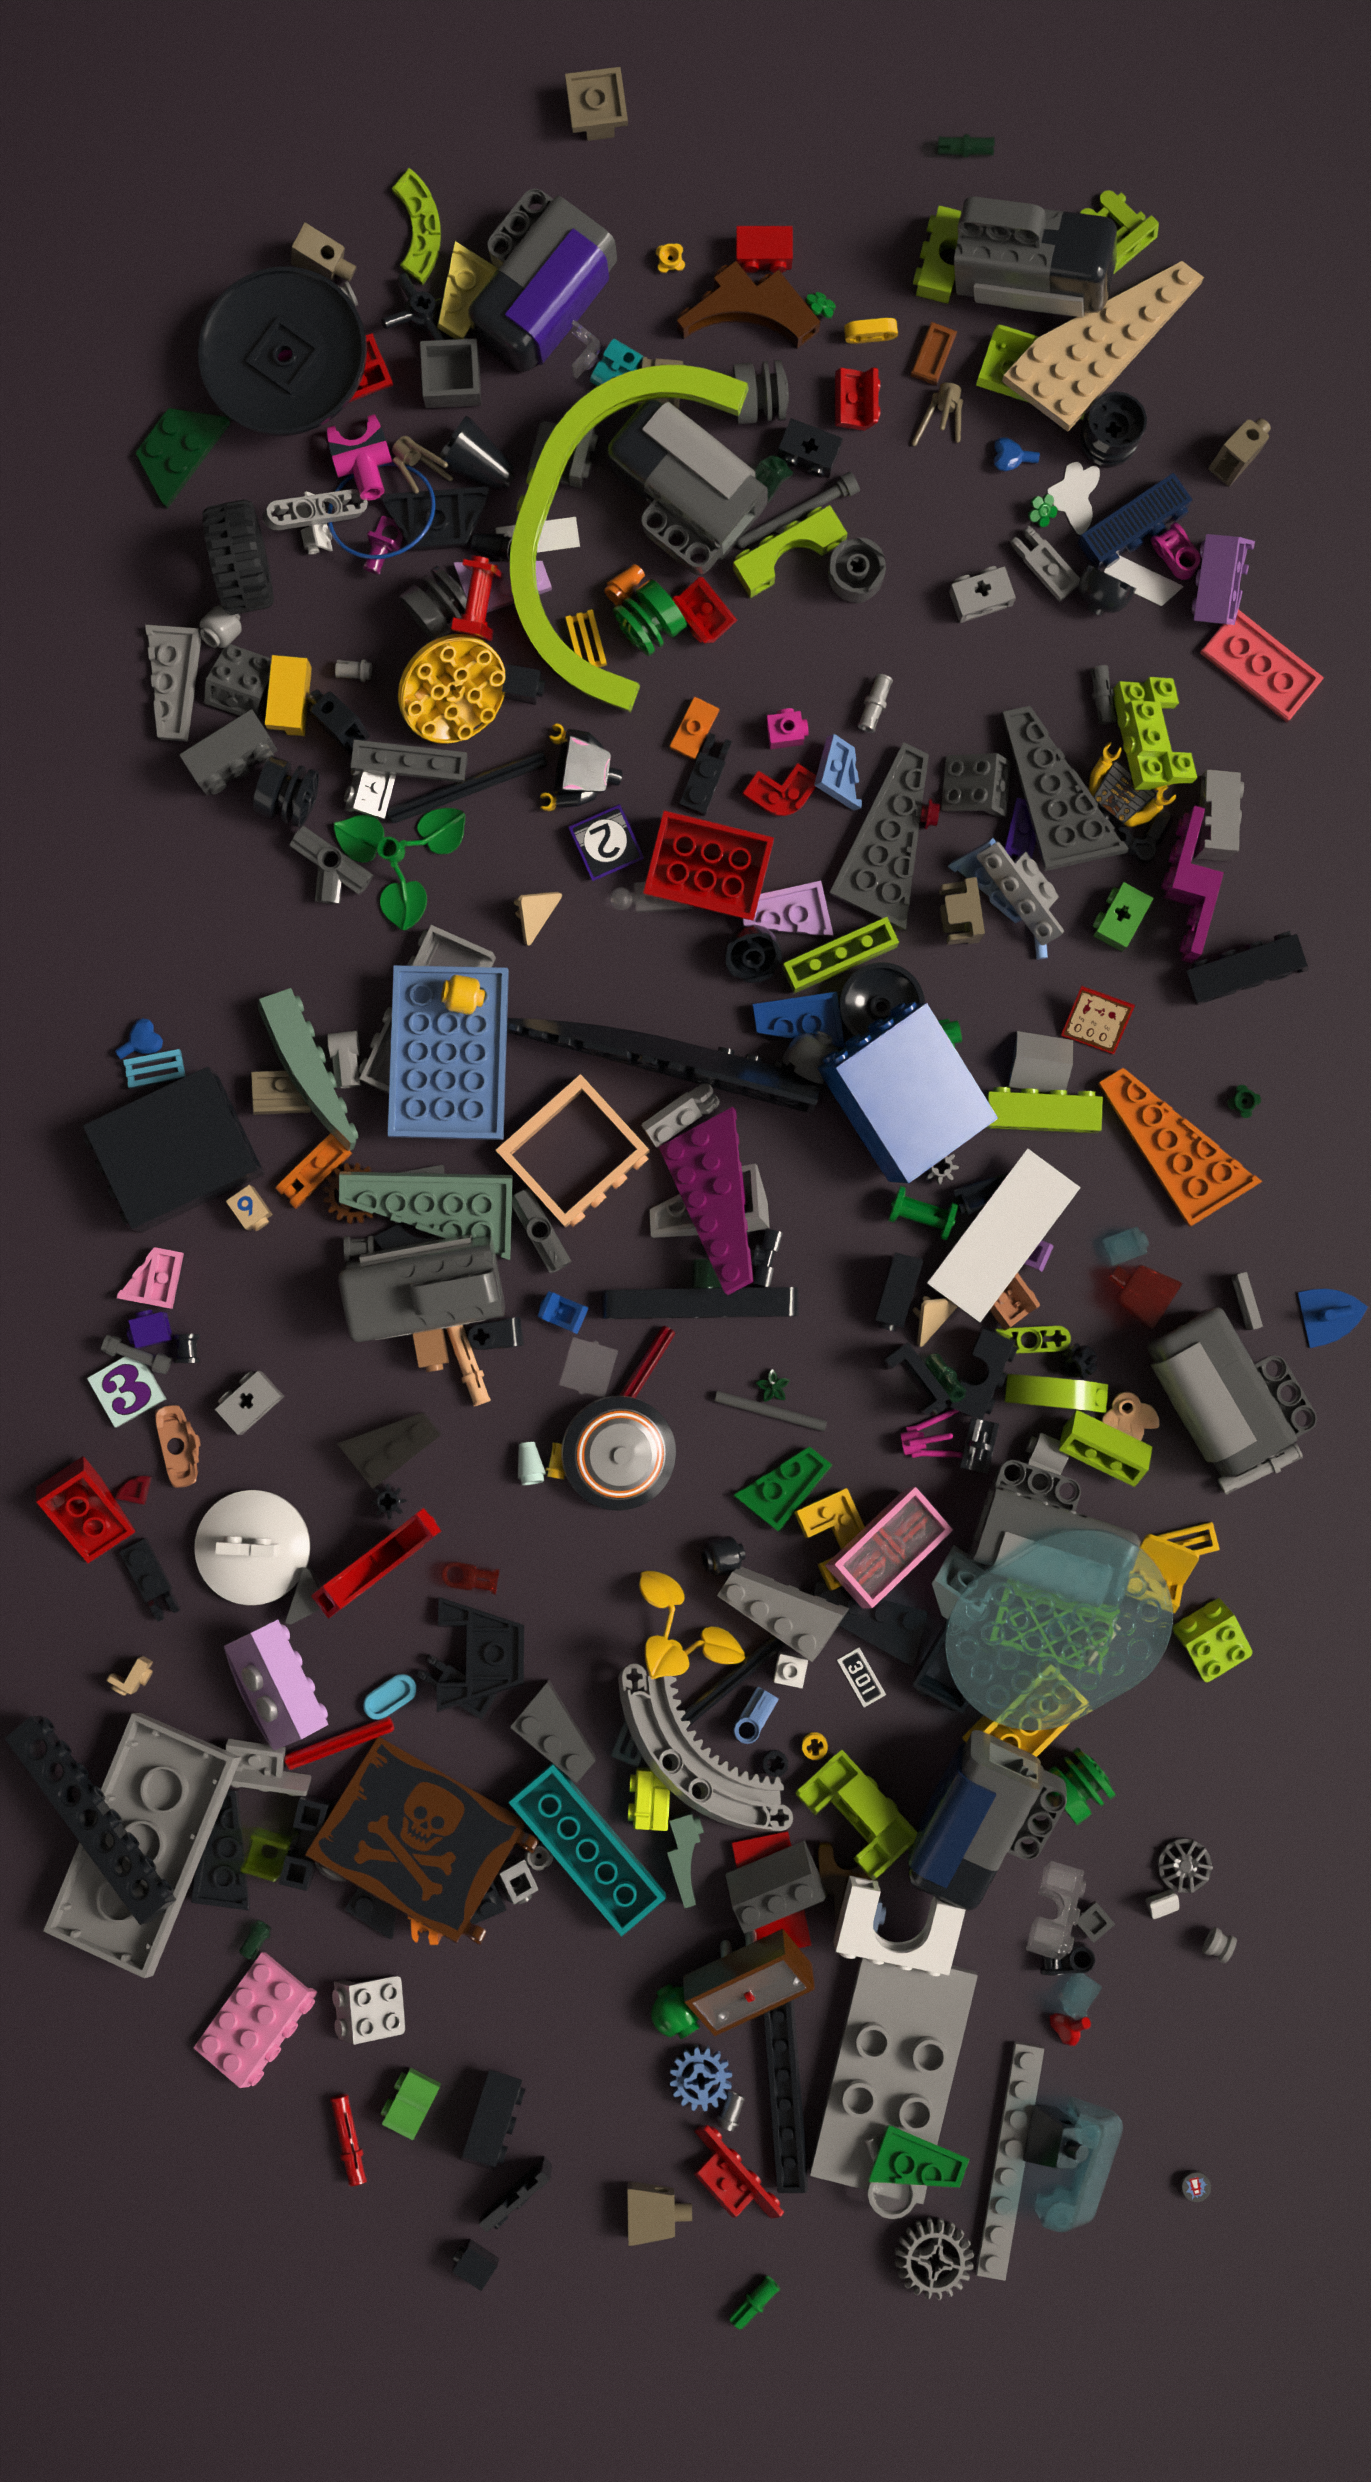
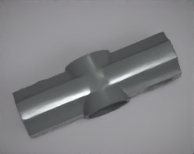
M528 1188L515 1194L512 1197V1207L549 1273L557 1272L572 1263L532 1190ZM537 1224H544L548 1227V1232L546 1236L536 1238L533 1236V1228Z

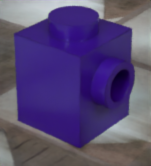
M146 1310L136 1313V1319L129 1320L130 1327L127 1328V1336L130 1344H135V1348L142 1349L174 1340L166 1312L153 1314L152 1310Z

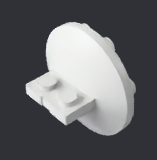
M261 1490L240 1491L219 1500L203 1517L195 1538V1559L205 1582L221 1597L243 1605L265 1604L284 1596L299 1582L304 1567H307L310 1556L309 1533L300 1513L284 1498Z

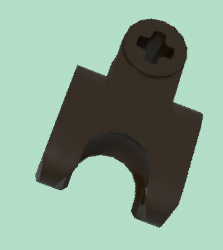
M828 1841L819 1842L818 1872L828 1893L826 1897H833L834 1915L838 1922L849 1876L868 1880L872 1879L858 1863L850 1867H843L837 1864L833 1857L832 1845ZM867 1841L862 1842L861 1851L869 1845Z

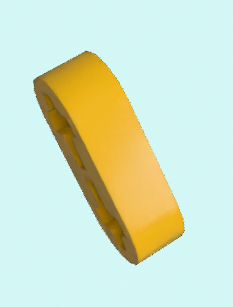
M894 318L858 320L849 322L844 326L845 340L851 344L888 341L898 336L897 321Z

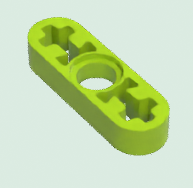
M1062 1326L1009 1328L1005 1331L1004 1329H996L1012 1337V1332H1017L1015 1337V1343L1018 1347L1016 1354L1063 1351L1071 1342L1069 1331ZM1044 1330V1337L1053 1336L1055 1330H1057L1059 1335L1064 1336L1065 1340L1060 1342V1347H1056L1055 1342H1044L1046 1348H1041L1042 1335L1040 1331ZM1025 1332L1035 1334L1037 1342L1033 1348L1028 1349L1022 1345L1021 1336Z

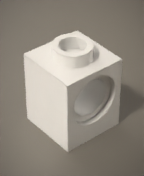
M779 1651L773 1677L774 1683L803 1688L808 1659L804 1656Z

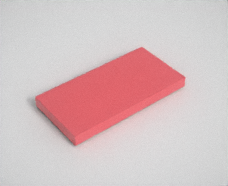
M1239 609L1235 625L1223 624L1200 652L1201 655L1285 722L1292 718L1324 678Z

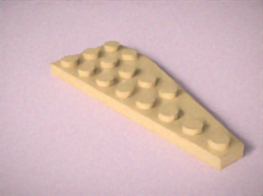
M1183 261L1171 266L1108 300L1105 307L1098 313L1085 312L1084 317H1076L1037 338L1004 374L1002 382L1068 432L1201 285L1204 277Z

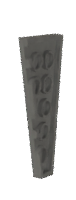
M1026 706L1004 711L1002 719L1044 870H1053L1127 853L1128 847L1124 841L1121 842L1111 822L1106 820L1097 807L1098 803L1078 774L1068 765L1064 759L1065 755L1060 748L1057 749L1048 735L1049 732L1032 707Z
M904 742L829 895L879 919L888 917L891 925L903 931L906 930L929 757V754Z

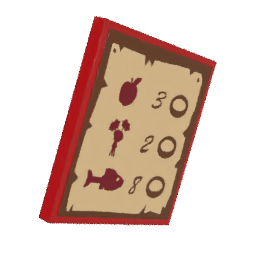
M1081 986L1061 1036L1115 1054L1135 1005Z

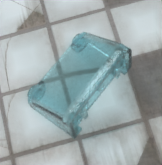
M1070 2097L1066 2111L1076 2120L1075 2136L1080 2144L1088 2147V2158L1083 2163H1079L1071 2189L1057 2184L1055 2191L1049 2195L1044 2196L1038 2193L1034 2205L1042 2226L1056 2232H1066L1084 2226L1093 2220L1123 2132L1122 2120L1117 2113L1074 2097Z

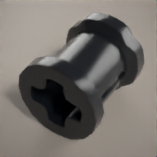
M200 1334L174 1335V1339L177 1340V1358L174 1359V1363H200V1358L197 1357V1340L200 1339Z

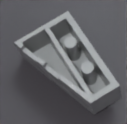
M1206 770L1202 775L1199 807L1205 808L1196 842L1194 859L1228 862L1238 853L1239 830L1242 817L1240 799H1242L1244 792V782H1241V773Z

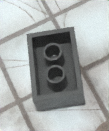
M251 709L181 753L180 757L205 794L209 795L212 793L214 795L227 787L226 783L236 778L238 780L249 774L251 767L258 763L265 764L269 757L274 756V753L278 750Z

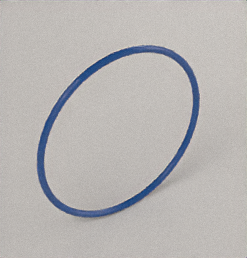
M393 462L380 465V466H396V467H398V466L395 465ZM405 465L407 470L415 473L425 483L431 498V512L427 524L419 536L407 546L388 554H362L343 544L336 535L332 522H329L328 526L333 538L345 551L365 559H385L407 551L423 538L433 521L435 496L428 480L418 470ZM353 473L339 484L335 492L340 491L354 477ZM331 503L328 506V514H332L333 505Z

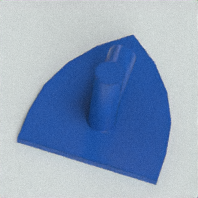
M1313 1289L1298 1292L1309 1348L1332 1343L1350 1333L1361 1321L1368 1306L1354 1296L1338 1290Z

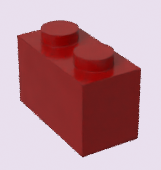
M737 226L736 261L745 273H755L758 270H770L773 273L779 270L783 273L786 270H792L793 226Z

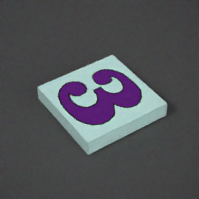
M123 1357L87 1378L115 1428L166 1400L148 1365L128 1357Z

